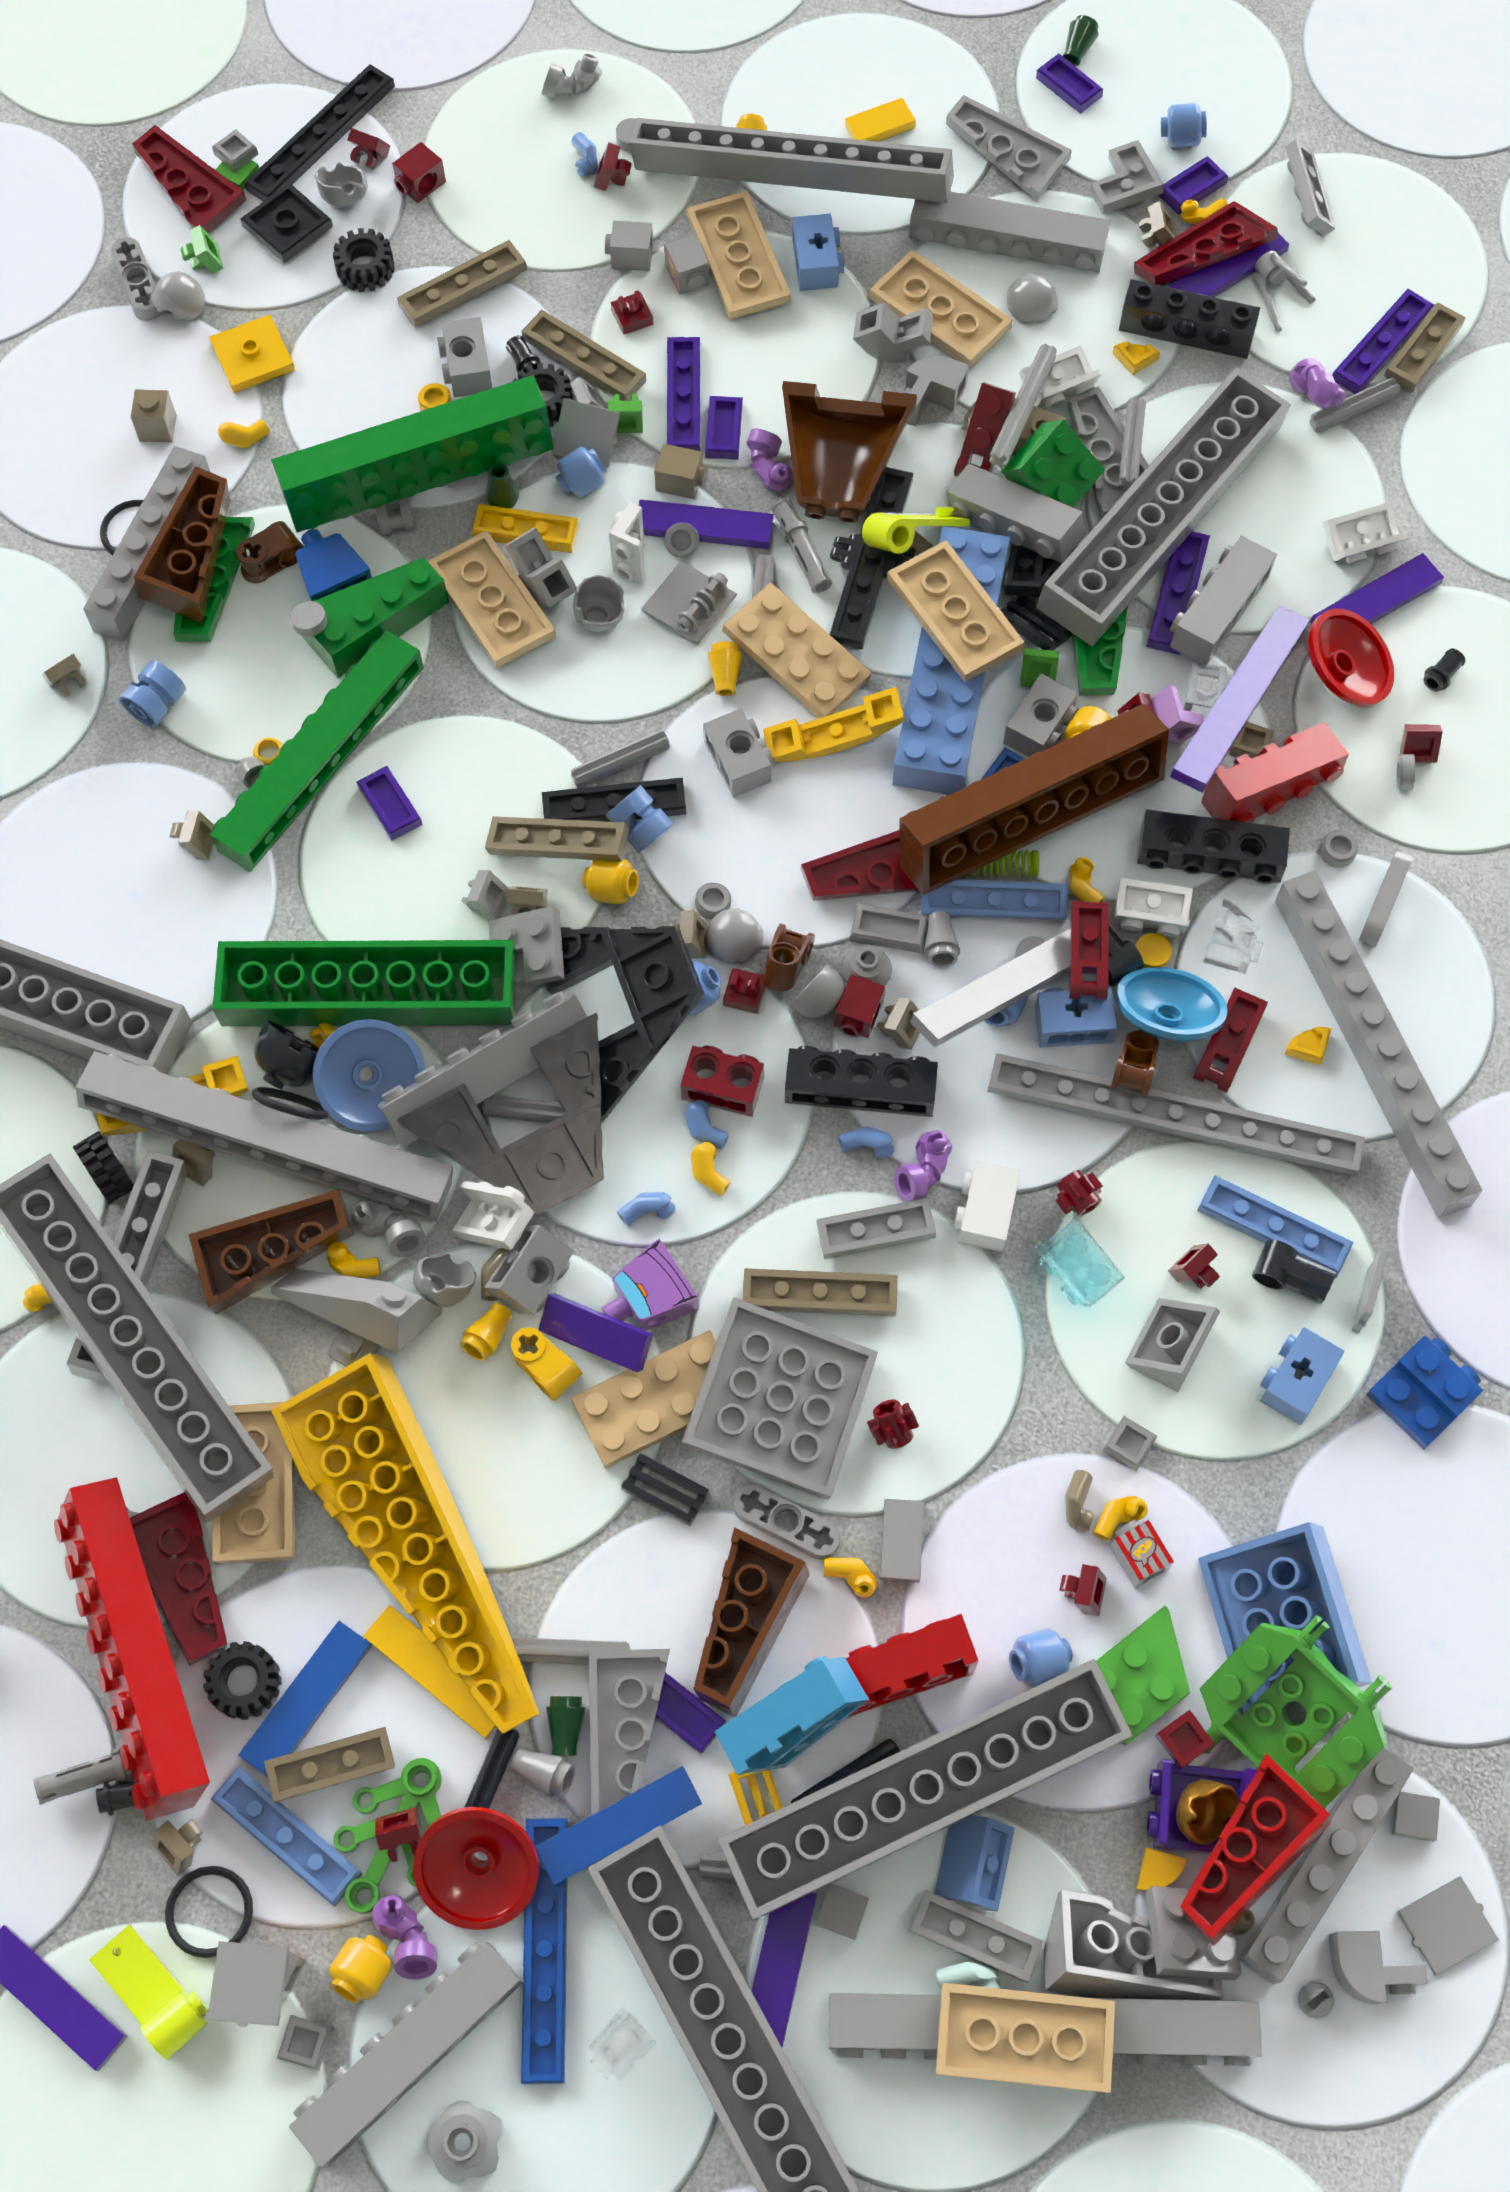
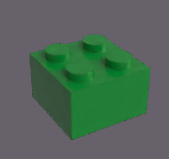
M1062 419L1042 423L1001 470V473L1009 481L1074 507L1105 469L1065 420Z

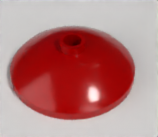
M1345 609L1328 610L1314 620L1308 637L1309 656L1317 676L1325 687L1339 699L1355 706L1370 707L1384 700L1393 687L1394 665L1389 649L1377 630L1360 615Z
M466 1807L442 1815L427 1828L415 1851L413 1875L416 1888L422 1900L439 1918L460 1928L486 1930L510 1922L527 1907L538 1883L539 1861L536 1849L529 1835L512 1818L488 1808ZM483 1852L488 1859L479 1860L475 1857L474 1853Z

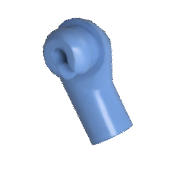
M578 132L574 134L571 140L572 146L582 154L583 158L576 161L575 166L578 167L576 171L581 177H586L589 174L592 176L598 169L596 145L583 133Z

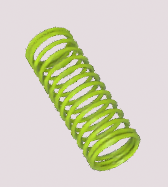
M1021 849L1018 851V854L1016 851L1008 854L1009 877L1012 876L1013 856L1015 857V877H1018L1020 854L1022 877L1025 876L1026 855L1028 858V877H1031V873L1033 878L1038 877V849H1033L1031 853L1026 849L1024 855ZM1007 855L1002 857L1003 877H1005ZM1000 859L996 860V877L999 876ZM993 862L989 863L990 877L993 876ZM987 865L983 866L984 877L986 876ZM980 868L977 869L978 877L980 876Z

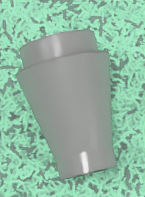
M944 911L934 912L928 917L929 926L924 955L934 967H949L957 962L960 947L950 922V915Z
M520 1748L513 1758L511 1771L522 1776L548 1796L553 1797L556 1794L563 1797L572 1784L575 1766L568 1763L566 1757L531 1752Z

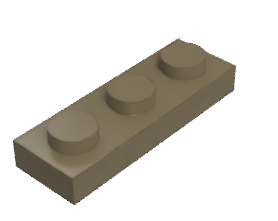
M1437 302L1387 367L1384 377L1387 379L1395 378L1400 386L1413 392L1462 328L1466 317Z
M386 1726L264 1761L274 1803L396 1768Z

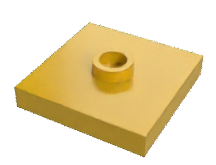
M270 314L209 336L212 348L233 393L295 371L294 363Z

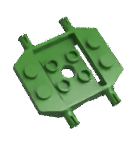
M1315 1615L1302 1631L1261 1623L1199 1688L1212 1722L1211 1727L1206 1732L1215 1743L1214 1746L1204 1753L1210 1754L1223 1738H1228L1258 1769L1267 1753L1323 1808H1326L1387 1745L1377 1703L1393 1687L1387 1682L1378 1692H1375L1386 1680L1379 1675L1363 1691L1353 1681L1338 1672L1324 1653L1314 1644L1329 1629V1625L1324 1621L1315 1632L1312 1631L1322 1620L1318 1615ZM1291 1655L1295 1659L1291 1665L1242 1715L1238 1710ZM1288 1702H1298L1305 1708L1306 1720L1304 1722L1296 1723L1287 1717L1285 1707ZM1349 1711L1353 1716L1299 1771L1295 1766Z

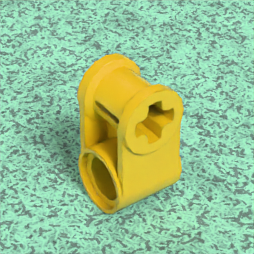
M530 1327L522 1328L512 1337L511 1349L515 1362L531 1377L539 1389L554 1402L583 1374L575 1362L563 1351L555 1347L539 1330ZM524 1344L530 1347L536 1345L537 1352L535 1354L529 1351L524 1353L522 1346Z

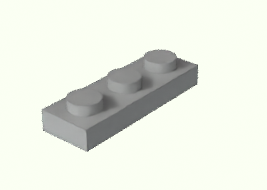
M1294 140L1285 148L1289 159L1287 167L1293 175L1296 184L1294 192L1301 202L1303 209L1301 217L1309 229L1314 228L1326 236L1335 230V225L1314 152L1297 140Z
M928 1198L816 1219L824 1259L936 1238V1229Z
M927 1890L923 1894L909 1931L1026 1983L1030 1980L1043 1941Z

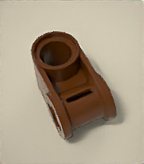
M277 521L272 523L263 531L239 543L236 548V555L239 562L242 563L240 568L241 574L247 582H264L283 569L298 563L295 553L304 546L285 522ZM247 549H249L250 556H247ZM259 565L261 566V570H262L261 573H259V568H258Z
M780 923L778 925L773 941L768 948L763 981L767 987L775 991H787L793 988L803 966L809 960L815 941V934L808 933L804 935L786 929L785 924Z
M1133 1030L1126 1035L1121 1056L1118 1057L1111 1088L1117 1089L1120 1086L1140 1091L1142 1096L1148 1097L1156 1066L1154 1062L1159 1046L1157 1037L1141 1030Z

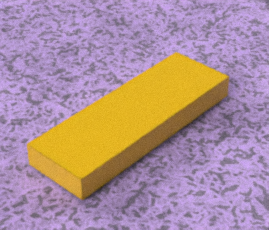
M478 504L471 533L472 537L487 530L495 542L507 544L531 528H537L548 550L572 553L579 522L578 518Z

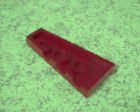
M154 125L132 143L136 155L192 229L200 225L208 233L246 201L243 190L158 126Z
M1233 201L1135 261L1134 273L1148 283L1162 285L1278 239V228L1236 201Z
M900 830L801 864L800 867L813 901L918 891V888L900 868Z
M183 1492L130 1517L152 1593L189 1666L217 1653V1650L221 1647L227 1648L226 1634L217 1594H215L201 1523L198 1518L197 1509L188 1496Z

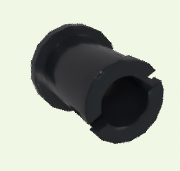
M517 335L510 338L506 343L508 346H505V348L516 363L517 373L522 370L526 374V367L532 365L533 370L538 369L537 363H541V360L536 354L531 352L524 337Z
M1455 648L1447 650L1435 666H1430L1425 670L1423 681L1426 687L1435 692L1445 690L1450 685V679L1466 663L1465 656Z
M130 1781L111 1786L109 1782H105L102 1788L96 1789L99 1813L107 1812L109 1816H112L115 1810L135 1806L132 1797V1786L135 1785V1782Z

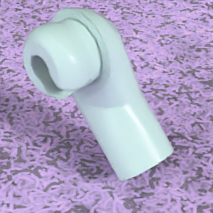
M963 1962L936 1970L940 1989L942 1983L961 1985L977 1983V1986L1000 1989L997 1981L999 1975L994 1968L974 1962Z

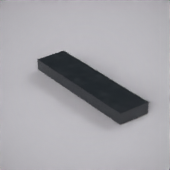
M683 777L541 792L544 819L611 822L606 817V814L640 785L653 799L652 807L654 809L661 808L667 816L686 815ZM635 812L633 813L636 820L642 819L641 816Z

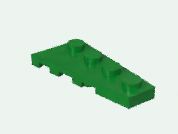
M226 517L203 623L175 613L173 635L176 642H211L241 564L236 555V548L243 540L251 537L255 527L253 517Z
M1128 606L1093 647L1072 633L1079 696L1114 695L1118 683Z

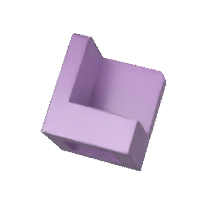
M1169 685L1151 698L1154 714L1169 728L1168 741L1184 743L1196 734L1204 721L1203 715L1182 710L1177 687Z

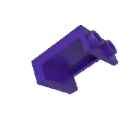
M1162 1759L1157 1764V1769H1151L1149 1777V1794L1155 1795V1812L1149 1811L1147 1836L1153 1837V1848L1210 1855L1219 1837L1209 1845L1196 1844L1188 1841L1178 1828L1176 1810L1182 1792L1189 1784L1200 1779H1206L1232 1786L1239 1796L1240 1803L1247 1786L1250 1785L1258 1769L1245 1768L1243 1771L1186 1765L1180 1770L1176 1764L1171 1763V1760Z

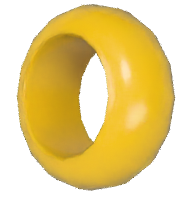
M263 738L254 746L253 757L261 760L265 766L270 765L279 755L283 744L276 738ZM267 747L278 749V753L272 758L265 759L260 756L263 749Z

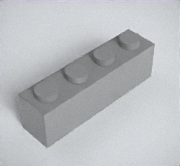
M970 463L946 490L948 507L954 508L952 515L970 519L971 524L980 527L987 533L1010 537V542L1014 545H1022L1037 552L1044 558H1051L1063 563L1085 536L1082 511Z
M1242 535L1233 547L1227 545L1219 559V567L1217 569L1212 567L1207 573L1202 584L1204 586L1202 591L1196 589L1193 592L1186 606L1187 612L1185 614L1179 612L1173 621L1170 631L1174 635L1170 647L1207 666L1269 578L1278 554Z

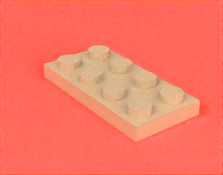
M748 190L686 208L687 219L709 262L710 275L729 320L791 302L790 290Z
M913 250L905 255L869 290V298L877 304L884 302L898 317L927 308L933 314L930 341L956 360L968 364L969 369L1012 328L1013 319Z
M487 530L427 561L444 579L448 598L496 669L556 638L555 628Z
M947 540L887 572L888 582L964 682L1024 650L1025 642Z
M771 582L723 624V633L738 644L744 652L818 718L833 714L871 677V671Z
M711 1330L646 1360L643 1371L635 1372L628 1369L571 1397V1401L605 1469L686 1430L716 1345V1340Z
M284 1402L229 1406L272 1466L274 1478L213 1519L212 1562L215 1565L295 1559V1463L271 1409Z
M942 1983L935 2075L1111 2093L1115 2001Z

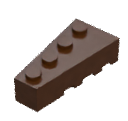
M194 467L134 576L139 598L203 623L230 504L226 478L199 467Z
M338 1190L188 1234L206 1303L215 1315L327 1251L331 1244L342 1242L354 1235L344 1199Z
M734 1527L728 1560L725 1561L722 1573L723 1579L718 1599L714 1604L713 1619L709 1635L705 1640L693 1689L701 1701L735 1718L810 1573L805 1561Z

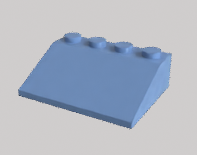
M1307 1522L1198 1558L1227 1659L1261 1623L1302 1631L1314 1616L1318 1615L1322 1620L1312 1631L1315 1632L1324 1621L1329 1625V1629L1314 1642L1315 1646L1324 1653L1338 1672L1353 1681L1358 1687L1372 1684L1323 1526ZM1291 1655L1242 1706L1243 1714L1295 1660ZM1288 1702L1286 1706L1297 1704L1298 1702Z

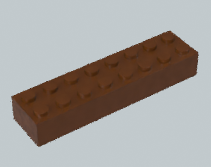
M1142 704L1131 710H1126L1101 724L1094 725L1078 735L1064 739L1046 750L1034 753L1029 758L1012 766L1005 767L980 781H975L948 796H943L931 804L909 812L907 815L899 818L900 868L918 890L925 895L1163 781L1165 777L1169 728L1145 704Z

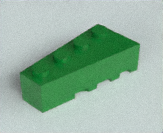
M423 557L317 599L314 602L321 604L324 608L328 620L327 625L318 635L301 637L336 677L340 678L351 665L357 664L366 654L369 644L374 639H379L385 630L400 637L448 604L449 600L444 579Z

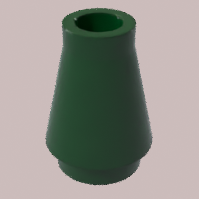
M1079 15L1070 22L1063 57L1074 66L1080 65L1082 58L1099 36V25L1095 19L1087 15Z
M501 463L493 464L488 470L489 478L485 494L486 501L490 506L513 508L519 498L518 488L511 478L506 465Z
M550 1696V1706H546V1713L552 1742V1755H577V1744L586 1707H582V1697Z

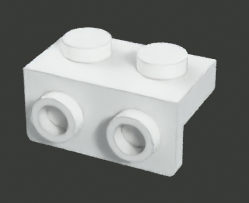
M1081 345L1056 355V359L1034 406L1040 408L1046 405L1047 409H1051L1062 404L1067 396L1072 394L1079 395L1095 388V383L1102 375L1099 369L1092 371ZM1031 365L1022 368L1019 372L1022 382H1024Z
M1391 501L1323 522L1333 561L1346 559L1347 565L1367 559L1366 552L1377 549L1379 555L1399 549L1398 542L1408 538L1407 532L1399 533Z
M629 502L622 513L618 512L615 515L611 524L609 540L613 572L621 579L643 584L646 576L643 552L645 542L642 507Z
M1121 877L1113 923H1120L1122 929L1129 931H1142L1143 927L1157 929V933L1163 936L1178 937L1179 933H1186L1189 927V912L1193 888Z
M464 1181L460 1188L471 1201L452 1231L463 1240L512 1250L535 1213L524 1202L525 1196L510 1186L499 1188L485 1181H480L479 1184Z

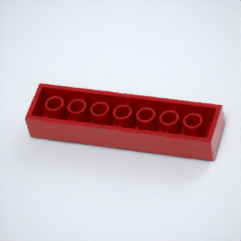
M115 1477L69 1488L64 1503L60 1505L58 1518L54 1520V1530L58 1542H64L68 1556H65L67 1575L70 1580L75 1579L79 1593H76L78 1613L81 1617L86 1616L90 1630L87 1631L86 1637L90 1653L92 1655L97 1654L101 1666L98 1669L100 1688L103 1693L108 1692L112 1704V1707L109 1708L110 1723L115 1732L120 1731L123 1746L120 1747L122 1764L126 1771L131 1770L135 1785L132 1786L134 1805L137 1810H143L146 1821L193 1808L208 1787L210 1780L118 1478Z

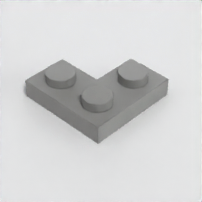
M1139 140L1110 149L1108 159L1116 174L1091 183V193L1102 214L1163 193V182Z
M549 906L488 921L490 940H513L516 955L523 953L525 983L535 986L564 979L559 909Z
M1151 1886L1145 1892L1157 1975L1224 1980L1237 1979L1242 1972L1235 1934L1227 1932L1213 1946L1182 1915L1180 1906L1190 1889Z

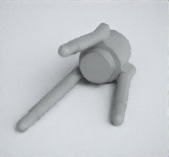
M1276 251L1266 252L1258 259L1255 265L1258 275L1254 277V281L1261 290L1275 331L1279 333L1282 327L1267 284L1276 287L1285 282V280H1288L1310 302H1315L1316 298L1305 287L1308 284L1307 280L1283 261Z

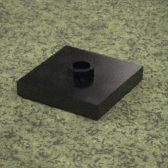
M291 183L283 186L240 218L242 226L283 263L333 227L331 218Z

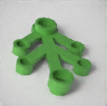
M414 1759L403 1768L399 1779L373 1789L368 1787L359 1789L354 1794L353 1805L360 1813L371 1814L377 1810L379 1803L403 1796L397 1810L389 1814L413 1807L417 1808L420 1802L429 1827L442 1816L435 1797L442 1783L441 1771L429 1759ZM419 1773H427L429 1776V1781L424 1787L415 1786L414 1780ZM366 1793L372 1794L373 1804L368 1808H361L359 1805L360 1797ZM375 1819L355 1827L343 1826L339 1828L334 1835L336 1848L341 1852L351 1853L359 1847L360 1843L375 1838ZM346 1832H352L354 1842L349 1847H342L340 1844L341 1836ZM405 1843L402 1844V1848L409 1867L407 1878L409 1883L416 1887L413 1878L414 1856L411 1846ZM378 1847L364 1877L355 1879L348 1885L345 1892V1900L353 1911L360 1914L370 1913L373 1911L374 1905L381 1899V1892L378 1886L391 1862L387 1849L380 1851ZM362 1889H369L372 1893V1898L369 1903L361 1905L357 1900L358 1893Z

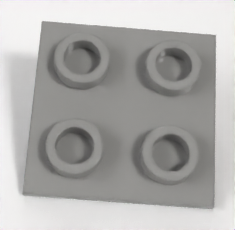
M680 561L641 608V611L698 644L734 600L737 593L727 588L728 579L724 574L718 572L716 575L708 577Z

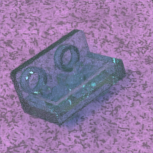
M1077 1218L1071 1220L1048 1241H1040L1035 1245V1248L1041 1254L1037 1257L1039 1263L1050 1275L1056 1273L1064 1284L1061 1287L1062 1292L1074 1305L1079 1303L1081 1306L1091 1307L1125 1279V1276Z

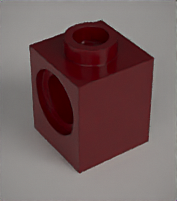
M422 142L392 163L396 188L401 194L408 195L416 203L422 201L446 182L443 160Z
M851 974L835 1011L834 1027L839 1028L842 1033L850 1037L862 1036L869 1039L884 1003L885 986Z

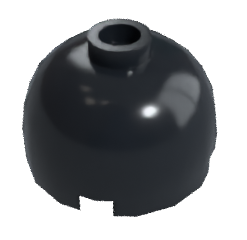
M268 1020L259 1032L254 1045L256 1063L265 1072L263 1080L281 1090L285 1084L298 1088L313 1083V1065L320 1048L307 1039L304 1041L295 1036V1032Z

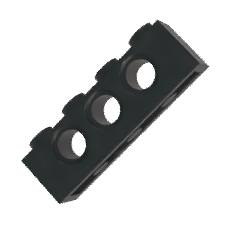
M1130 279L1123 304L1119 331L1248 359L1261 307Z
M1146 809L1141 825L1137 864L1146 865L1152 869H1180L1188 874H1217L1225 879H1235L1237 877L1254 879L1262 884L1280 883L1287 867L1290 828ZM1170 842H1179L1184 847H1175ZM1206 847H1215L1220 852H1211ZM1242 851L1252 852L1256 857H1248Z
M800 1046L797 1049L789 1048L785 1081V1103L933 1117L938 1062L930 1061L922 1056L901 1059L893 1058L892 1055L887 1053H874L871 1056L859 1055L848 1049L827 1052L819 1051V1049L813 1046ZM827 1071L833 1077L829 1080H820L815 1075L818 1072ZM856 1075H865L870 1078V1081L865 1084H859L853 1081L852 1078ZM894 1078H901L908 1084L904 1087H894L889 1081Z

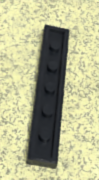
M369 64L244 182L246 191L264 201L286 184L291 183L293 185L395 87L394 78Z

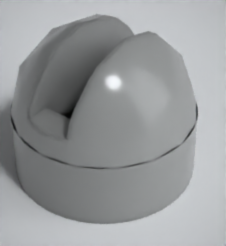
M248 756L242 758L237 765L238 777L246 787L250 788L265 765L256 757Z
M1312 1982L1306 1984L1298 1995L1299 2007L1305 2015L1311 2018L1325 2017L1334 2007L1333 1993L1323 1983ZM1324 1991L1327 1999L1319 2003L1312 2010L1308 2002Z

